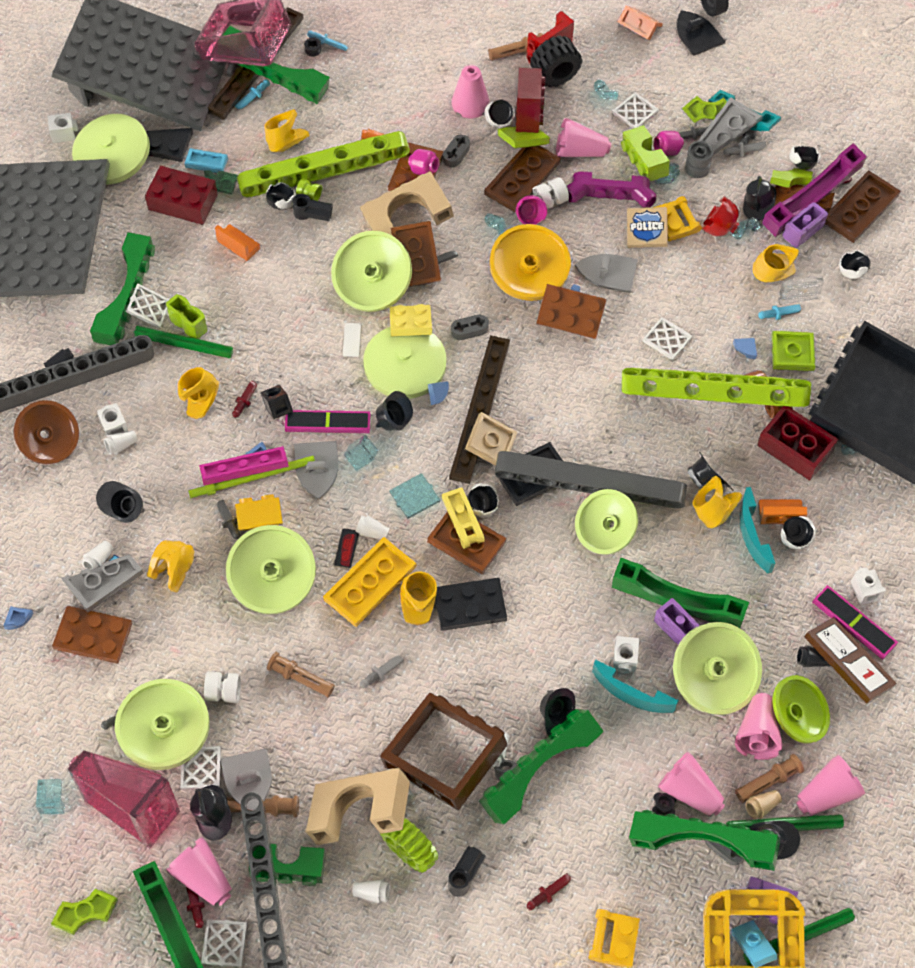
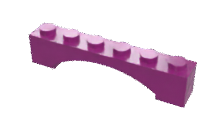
M854 143L851 144L808 185L770 209L765 214L762 224L776 238L785 230L787 222L811 203L815 202L818 204L860 170L867 156Z

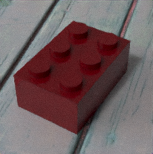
M519 68L516 132L539 133V125H543L545 76H542L541 68Z
M160 165L145 194V199L150 211L204 225L218 193L215 180Z
M783 406L761 432L757 446L810 481L832 455L839 439L790 407Z

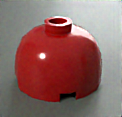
M725 196L719 200L722 203L719 207H713L703 223L705 226L701 228L712 236H725L729 232L733 233L739 226L737 222L739 210Z

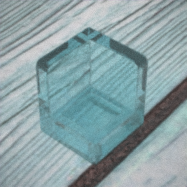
M365 434L348 446L344 456L354 469L358 471L374 460L378 450Z
M61 779L38 780L36 808L40 815L64 814L65 804L61 799Z

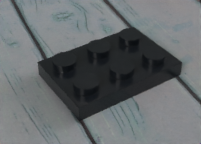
M551 442L526 453L527 455L563 461ZM497 476L516 506L554 488Z
M500 578L437 587L435 601L441 631L507 621Z

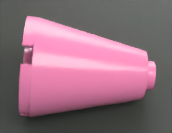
M470 65L464 67L452 97V107L462 117L473 119L483 115L490 100L480 69Z
M564 118L560 127L564 128V130L561 131V134H558L557 156L604 157L606 153L609 154L611 142H608V137L571 119Z
M759 693L752 697L735 738L737 751L746 757L748 753L755 755L754 759L768 760L777 757L779 751L782 750L779 723L773 710V697L766 693Z
M686 752L673 765L674 768L664 776L658 787L661 791L707 816L712 814L717 816L725 806L722 803L724 797L693 755Z
M839 755L833 757L797 795L799 801L796 804L803 814L808 813L812 816L861 798L865 794L860 781L856 776H853L850 772L851 768Z
M201 837L195 841L197 845L184 850L169 865L170 867L166 871L213 906L217 903L222 906L231 897L229 892L232 888L206 840Z

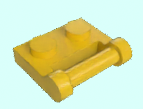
M685 196L653 207H667L668 242L696 234L702 228L690 211ZM677 209H681L689 226H684L676 211Z
M597 909L595 916L597 925L593 948L589 951L588 959L632 968L640 918ZM607 922L614 923L609 954L602 952Z

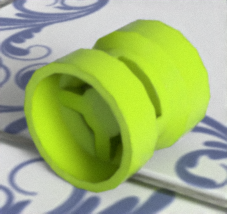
M302 178L297 185L296 195L305 194L310 197V200L318 201L322 194V186L317 183L312 184L310 180Z

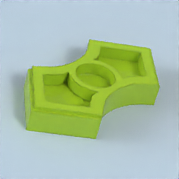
M696 96L682 110L693 123L701 119L714 120L727 101L723 98L717 102H706Z
M795 167L789 171L773 170L770 183L790 188L792 185H808L812 180L813 172Z
M95 888L82 901L75 903L62 901L51 925L74 935L82 925L90 921L102 920L107 922L118 898Z

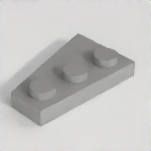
M730 98L698 141L709 143L713 147L714 155L763 118L760 114Z
M128 554L105 562L103 566L91 570L89 568L82 570L80 574L71 577L67 575L62 577V580L89 613L141 576L143 570L131 555Z

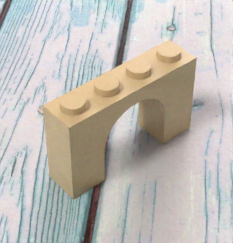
M431 171L360 206L363 218L371 231H382L392 235L391 228L394 227L391 223L393 213L400 206L408 203H417L424 206L436 226L454 217L452 207Z
M400 768L315 784L306 833L316 845L338 842L345 812L355 802L367 797H373L370 821L380 834L400 831L403 829L410 781Z

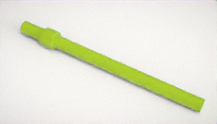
M312 455L288 462L289 467L188 490L190 499L205 494L210 496L216 494V491L305 467L308 462L315 461Z

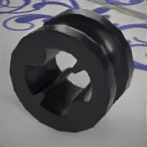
M312 37L304 42L305 53L308 56L314 57L321 53L322 49L319 39Z

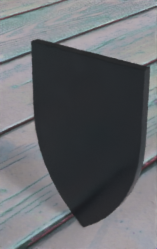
M680 11L677 18V32L693 56L726 42L707 19L692 12Z

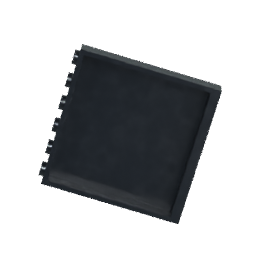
M864 321L860 327L856 326L852 331L850 337L853 339L844 346L842 350L845 353L844 356H840L834 365V368H836L835 373L831 372L825 383L828 386L827 388L823 387L818 394L817 399L820 401L818 404L814 403L808 414L811 417L809 420L839 439V442L915 485V349Z

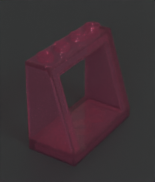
M232 0L217 4L196 39L195 48L202 60L268 66L271 65L292 24L282 0ZM230 24L252 27L250 31L222 36Z
M85 750L80 755H76L69 764L67 770L84 801L149 849L180 813L168 780L160 774Z

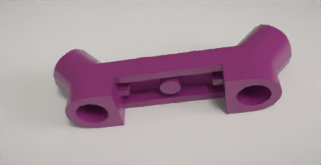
M580 171L573 174L572 183L566 186L569 193L568 201L571 203H576L583 197L635 200L643 208H650L656 201V193L650 189V180L644 176L632 175L631 181L593 179L592 172Z

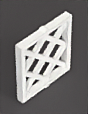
M635 92L616 107L612 114L633 129L642 126L659 109ZM627 105L634 106V110H627ZM636 106H643V110H637ZM646 106H649L653 110H646ZM619 113H625V117L621 116ZM627 113H634V117H628ZM637 113H644V117H637ZM628 120H635V124H632Z
M137 284L133 295L130 297L126 312L160 328L167 314V306L162 310L159 304H166L170 299ZM139 290L142 296L136 298V292ZM153 297L155 303L149 304L147 298ZM144 299L146 305L140 306L138 300ZM135 301L137 308L132 309V302ZM157 306L159 312L153 313L151 307ZM148 308L150 314L144 315L142 309ZM161 314L162 317L160 322H158L155 316Z
M661 317L642 341L671 360H674L692 339V335ZM663 324L664 329H657V327ZM668 331H675V336L669 337ZM665 332V337L659 338L658 333ZM652 333H655V338L648 339ZM679 339H687L683 344H680ZM669 340H677V345H670ZM659 341H667V346H660ZM671 348H678L675 354H672Z
M220 746L202 747L199 753L186 765L185 763L181 765V790L203 789L209 786L203 784L208 778L214 782L213 785L220 787ZM205 751H215L210 757L204 753ZM200 755L207 759L202 765L195 761ZM216 755H217V764H216L214 761H212V759H213ZM210 762L214 768L208 773L204 767ZM192 763L198 767L193 773L187 769ZM216 770L217 780L211 776ZM200 771L206 775L201 781L195 777ZM186 772L189 777L184 781V774ZM193 778L198 784L187 785V783Z
M207 919L201 959L202 965L242 968L248 923ZM215 923L223 924L224 926L219 931H216L212 925ZM240 925L241 928L234 933L229 926ZM209 929H211L214 935L208 939ZM227 929L231 936L224 941L219 934ZM243 931L241 942L237 935ZM218 937L222 943L214 948L210 942ZM234 938L239 945L232 950L227 943ZM208 945L212 951L206 956ZM225 946L229 953L222 958L217 951ZM241 948L240 957L238 958L235 952ZM214 954L219 959L218 962H210L207 960ZM231 955L237 961L235 963L225 962Z

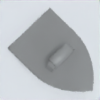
M597 254L580 260L575 264V267L585 279L597 286L631 293L638 259L613 254Z
M337 441L294 444L295 460L314 456L315 461L308 462L305 467L297 468L296 474L303 488L318 500L330 490L337 476Z
M266 748L220 759L226 788L237 803L241 805L242 797L249 792L257 793L265 801L272 784V774ZM256 799L250 800L247 803V809L256 810L259 801Z

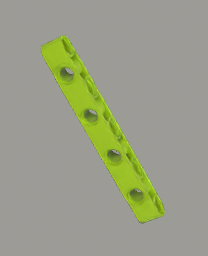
M396 131L243 171L238 174L237 181L241 195L249 198L265 194L271 184L277 185L283 182L289 185V187H295L302 178L314 182L407 156L410 148L405 134L401 131Z
M645 368L623 369L621 391L629 395L806 407L810 405L812 386L811 382L800 379ZM652 380L656 382V384L652 385L649 384L647 381ZM694 383L697 384L699 387L693 388L689 384ZM732 387H739L741 390L735 391ZM782 390L784 393L778 394L775 391Z

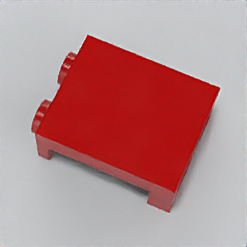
M563 11L556 14L555 27L542 36L537 37L533 32L528 33L527 60L529 63H531L530 59L533 56V52L537 50V47L552 37L566 36L573 43L574 21Z

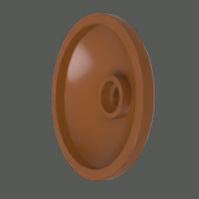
M42 400L31 403L19 413L14 424L13 435L18 449L26 458L39 464H55L66 459L76 448L79 439V427L72 412L64 405L54 401ZM45 431L47 438H42L40 432Z

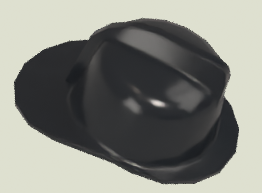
M758 176L757 180L748 184L743 204V212L747 218L754 221L764 219L765 214L775 206V187L767 180L762 179L761 176Z
M394 391L377 407L376 418L378 422L375 425L377 428L382 427L387 431H400L408 424L413 416V407L405 393Z
M699 452L701 457L688 469V474L694 483L702 488L714 476H718L721 479V484H725L734 491L709 466L701 452Z
M106 482L97 491L96 502L99 509L120 522H133L140 513L145 511L140 494L133 488L120 482Z
M559 688L555 691L548 690L541 700L540 712L544 717L545 730L548 736L551 735L550 731L555 726L563 724L567 720V715L575 710V695L568 688Z
M216 785L196 789L190 801V811L196 819L201 834L213 841L222 839L228 834L232 825V815L223 789Z
M787 821L759 822L749 827L752 831L769 830L778 835L780 846L777 860L791 857L800 846L798 830Z

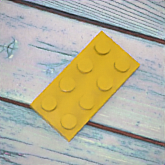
M383 537L323 596V600L357 627L416 568V562Z

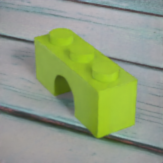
M644 125L623 132L621 148L624 152H627L631 163L636 165L641 176L647 177L650 182L669 176L670 160L662 149L652 151V136Z

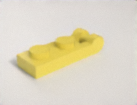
M463 488L443 493L442 500L460 538L463 549L470 547V544L476 542L478 544L485 542L483 532ZM473 530L474 534L467 536L466 531Z

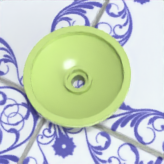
M612 489L599 490L589 495L580 505L575 518V530L579 541L588 550L602 555L617 553L624 549L633 539L638 526V514L634 503L625 494ZM614 521V526L610 528V523Z

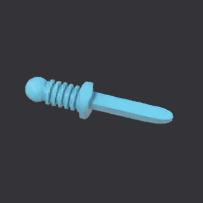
M311 30L307 32L309 38L319 39L321 45L325 43L344 51L348 49L346 45L329 39L328 34L321 35Z
M266 79L256 88L251 87L250 92L235 107L242 109L255 97L261 98V93L270 85V81Z
M800 304L779 308L775 305L772 306L771 310L759 312L758 317L760 319L775 317L776 320H779L781 315L797 313L801 310Z

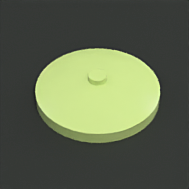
M108 114L94 119L79 132L73 144L72 158L73 161L108 159L110 166L106 185L116 184L127 180L141 169L148 157L150 142L144 127L139 121L124 114Z
M382 231L358 233L343 243L334 257L331 270L333 286L340 298L357 310L365 312L384 310L400 300L409 287L412 277V263L408 251L399 240Z
M389 327L376 334L368 343L364 352V371L371 385L384 395L389 396L394 391H401L409 399L417 398L429 393L428 384L439 383L443 379L446 371L445 348L433 333L432 335L391 336V328Z
M278 525L260 526L246 532L231 548L226 563L227 582L236 599L248 609L261 614H280L298 606L310 593L316 576L315 559L308 543L295 531Z
M713 622L700 625L684 636L675 652L673 673L679 692L692 707L704 713L724 715L742 709L755 696L762 678V662L755 643L743 630L732 624Z
M173 679L152 680L135 688L121 703L115 719V734L122 751L137 765L152 770L172 769L191 760L203 747L210 727L209 713L201 695L190 685Z

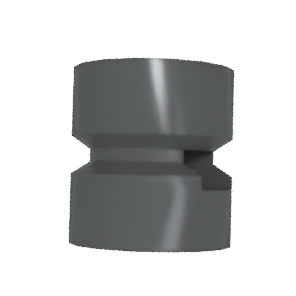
M695 141L689 146L685 171L691 177L703 178L709 173L714 152L713 147L709 143Z

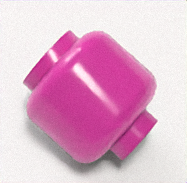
M675 130L661 131L654 138L653 146L655 150L662 149L666 156H675L683 148L684 140L679 132Z
M417 149L409 157L408 163L414 174L422 175L431 171L433 175L438 170L439 159L433 151Z

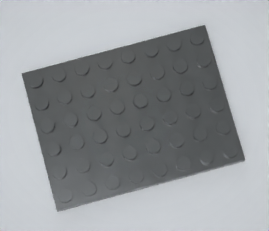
M84 0L53 69L52 77L201 131L209 111L207 107L213 101L229 58H225L218 53V41L220 39L218 37L119 0Z
M108 159L0 164V297L85 294L110 166Z

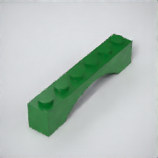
M232 26L227 28L218 41V53L223 57L237 62L240 66L254 71L257 75L268 78L273 83L287 88L290 92L304 97L307 101L318 104L329 88V76L315 69H293L268 60L254 48L246 33Z
M127 233L122 246L123 256L127 264L126 281L116 299L104 310L96 314L90 329L93 342L113 345L119 343L120 339H123L125 324L130 321L131 314L126 312L130 297L133 295L137 284L143 286L144 273L148 272L150 257H153L155 253V245L152 243L151 236ZM135 301L132 302L131 308L136 305Z
M620 558L611 586L613 589L662 606L673 598L691 616L711 623L723 622L732 624L738 628H741L749 605L748 601L728 594H708L683 588L657 576L643 565L624 558Z
M575 709L571 711L563 724L555 726L550 731V736L537 742L533 747L534 750L529 755L521 757L514 769L506 771L501 775L500 781L495 786H490L483 792V797L479 800L480 804L495 823L504 825L521 809L527 786L535 772L544 762L564 750L588 747L604 732L589 710Z
M650 810L634 812L629 835L632 846L657 850L667 844L682 840L711 841L733 850L750 867L775 871L780 846L778 835L769 830L758 832L752 831L745 826L734 828L728 827L721 822L704 823L698 818L686 820L674 814L657 815Z
M154 860L132 871L175 968H203L156 861Z

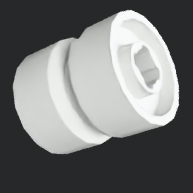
M560 177L548 181V184L543 183L533 187V195L542 199L547 209L552 208L554 204L559 205L569 200L567 187Z
M207 671L204 684L205 701L219 702L220 699H223L224 702L238 703L241 691V674L226 673L223 676L221 672Z

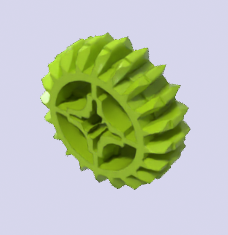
M404 818L402 830L380 834L392 852L415 871L426 872L438 859V852L431 841L408 819Z

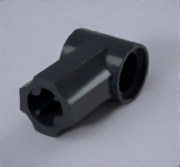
M298 194L293 198V214L295 218L299 220L315 218L325 221L331 219L333 204L310 200V197L305 194Z
M468 846L456 867L450 872L448 876V890L453 896L461 897L468 892L471 882L486 859V855L481 850ZM455 879H462L465 884L457 886L453 881Z

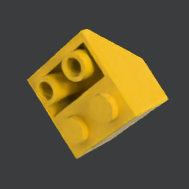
M274 494L263 495L261 500L253 501L252 498L239 499V503L235 504L239 531L252 530L265 525H283L279 497L275 498Z

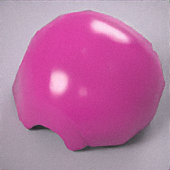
M529 195L523 197L517 203L515 213L518 220L523 224L537 225L542 220H545L548 209L542 199Z

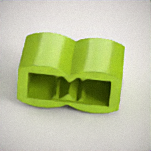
M176 294L166 302L170 321L175 326L183 328L187 336L199 339L208 331L203 312L197 307L190 306L189 301L185 297Z

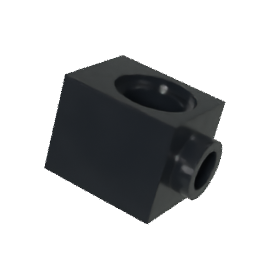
M280 384L260 392L266 411L273 419L293 412L288 394Z

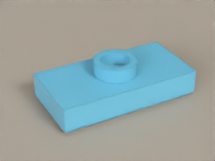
M190 148L184 163L185 168L223 174L228 161V155Z
M754 920L731 929L733 937L754 968L777 959V953Z

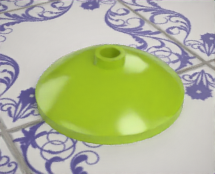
M791 675L782 679L775 687L773 693V710L780 727L788 736L800 743L809 744L819 741L827 733L830 724L829 707L823 693L812 681L803 676Z

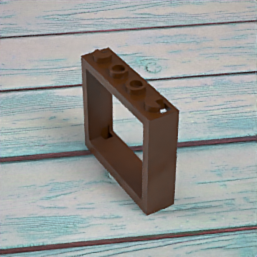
M429 692L380 755V758L385 768H400L412 784L459 811L508 744L504 736L505 733L499 727H491L481 717L477 715L473 717L463 707L459 705L455 707L445 697L441 695L436 696ZM435 709L491 740L454 789L399 757Z

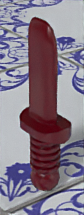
M251 380L242 396L236 398L235 402L237 405L232 412L234 418H238L245 407H250L251 402L249 399L257 387L255 381Z
M568 873L564 874L547 888L540 887L538 889L540 893L527 902V909L534 910L545 901L551 903L553 901L551 897L569 884L571 878Z
M186 887L190 905L186 906L187 912H192L195 927L201 929L204 926L201 909L205 908L204 902H199L198 894Z

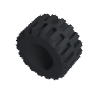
M557 36L556 38L552 37L544 41L542 45L537 47V50L533 52V56L530 59L531 68H541L542 76H545V86L552 88L553 86L558 87L570 81L578 73L577 71L580 70L583 60L581 54L569 38Z

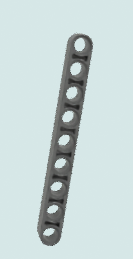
M140 335L0 383V412L148 362L154 357L152 341L148 336Z
M500 451L497 454L495 475L500 478L590 494L599 490L612 489L625 494L631 501L677 509L685 507L687 485L680 481L509 451Z
M249 792L241 799V812L264 968H289L265 804L257 793ZM250 800H258L259 805L256 810H247V803ZM255 823L262 824V831L257 835L251 834V826ZM259 847H264L266 849L265 857L255 859V850ZM263 871L269 872V881L265 884L258 883V875ZM266 896L273 897V905L268 909L262 908V899ZM268 921H276L277 929L272 934L265 932V925ZM274 945L279 946L281 949L280 956L277 959H270L268 955L269 949Z

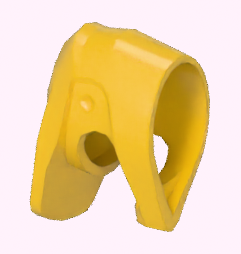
M295 109L275 115L265 123V139L270 151H286L310 136L307 130L301 128L291 129L297 117ZM288 120L281 127L278 126L280 121Z
M780 244L768 246L758 255L753 264L755 277L763 282H777L794 275L796 272L794 261L799 254L798 249ZM780 250L783 251L785 254L773 253V251Z
M195 367L186 371L179 379L178 396L183 401H186L188 398L186 413L189 417L194 419L204 417L216 398L219 381L212 373L201 367Z
M714 476L697 492L692 504L699 519L707 528H716L729 518L731 512L742 498V494L740 492H733L723 496L721 479L718 476ZM716 489L713 497L708 502H706V494L709 491Z
M162 541L156 547L151 557L147 577L155 580L159 574L167 570L169 575L168 588L170 591L177 593L193 564V546L181 541ZM164 559L163 562L158 566L159 561Z
M422 571L414 572L406 576L402 582L400 594L404 620L409 624L423 625L430 620L437 595V584L430 574Z

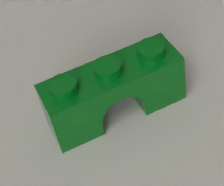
M271 844L275 876L278 882L291 884L292 881H298L306 886H316V883H323L326 859L325 848L301 846L298 859L291 864H283L278 860L277 844ZM259 847L254 852L255 859H262L266 855L264 847ZM263 871L258 875L257 880L267 882L270 879V874L267 871Z

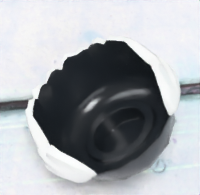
M496 100L486 106L485 117L494 128H506L514 122L516 111L507 101Z
M794 146L789 154V158L795 166L803 170L814 168L821 160L818 150L810 146Z
M283 182L277 185L271 184L266 192V200L272 208L282 210L293 206V198L296 196V193L289 185Z
M859 250L845 253L839 262L841 273L849 279L864 276L869 271L871 265L870 259Z
M475 484L467 495L469 504L477 517L488 518L498 509L499 499L492 485Z
M805 516L789 518L781 529V541L792 549H804V547L812 543V540L815 538L816 529L812 521Z

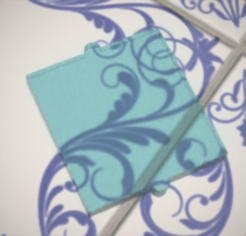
M422 473L389 490L396 501V506L401 508L407 519L440 502L439 497L433 490V485L428 483Z

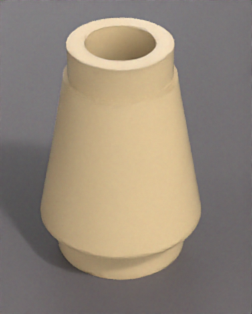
M773 790L750 797L745 803V807L753 819H762L782 802V798L778 791Z

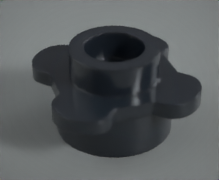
M655 793L653 796L655 804L652 807V811L657 815H675L674 804L677 799L667 793Z

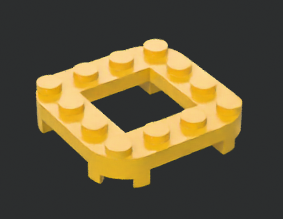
M723 889L708 897L703 910L704 968H754L753 965H730L729 916L777 915L778 965H762L757 968H807L805 967L804 949L805 910L793 894L777 889Z

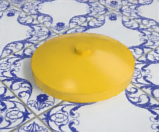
M523 224L506 230L497 238L491 250L489 265L494 281L504 292L517 299L537 301L543 299L547 284L563 287L570 272L571 258L566 244L555 232L540 225Z

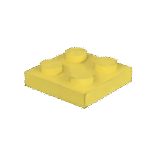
M397 305L390 307L391 336L432 335L430 305Z

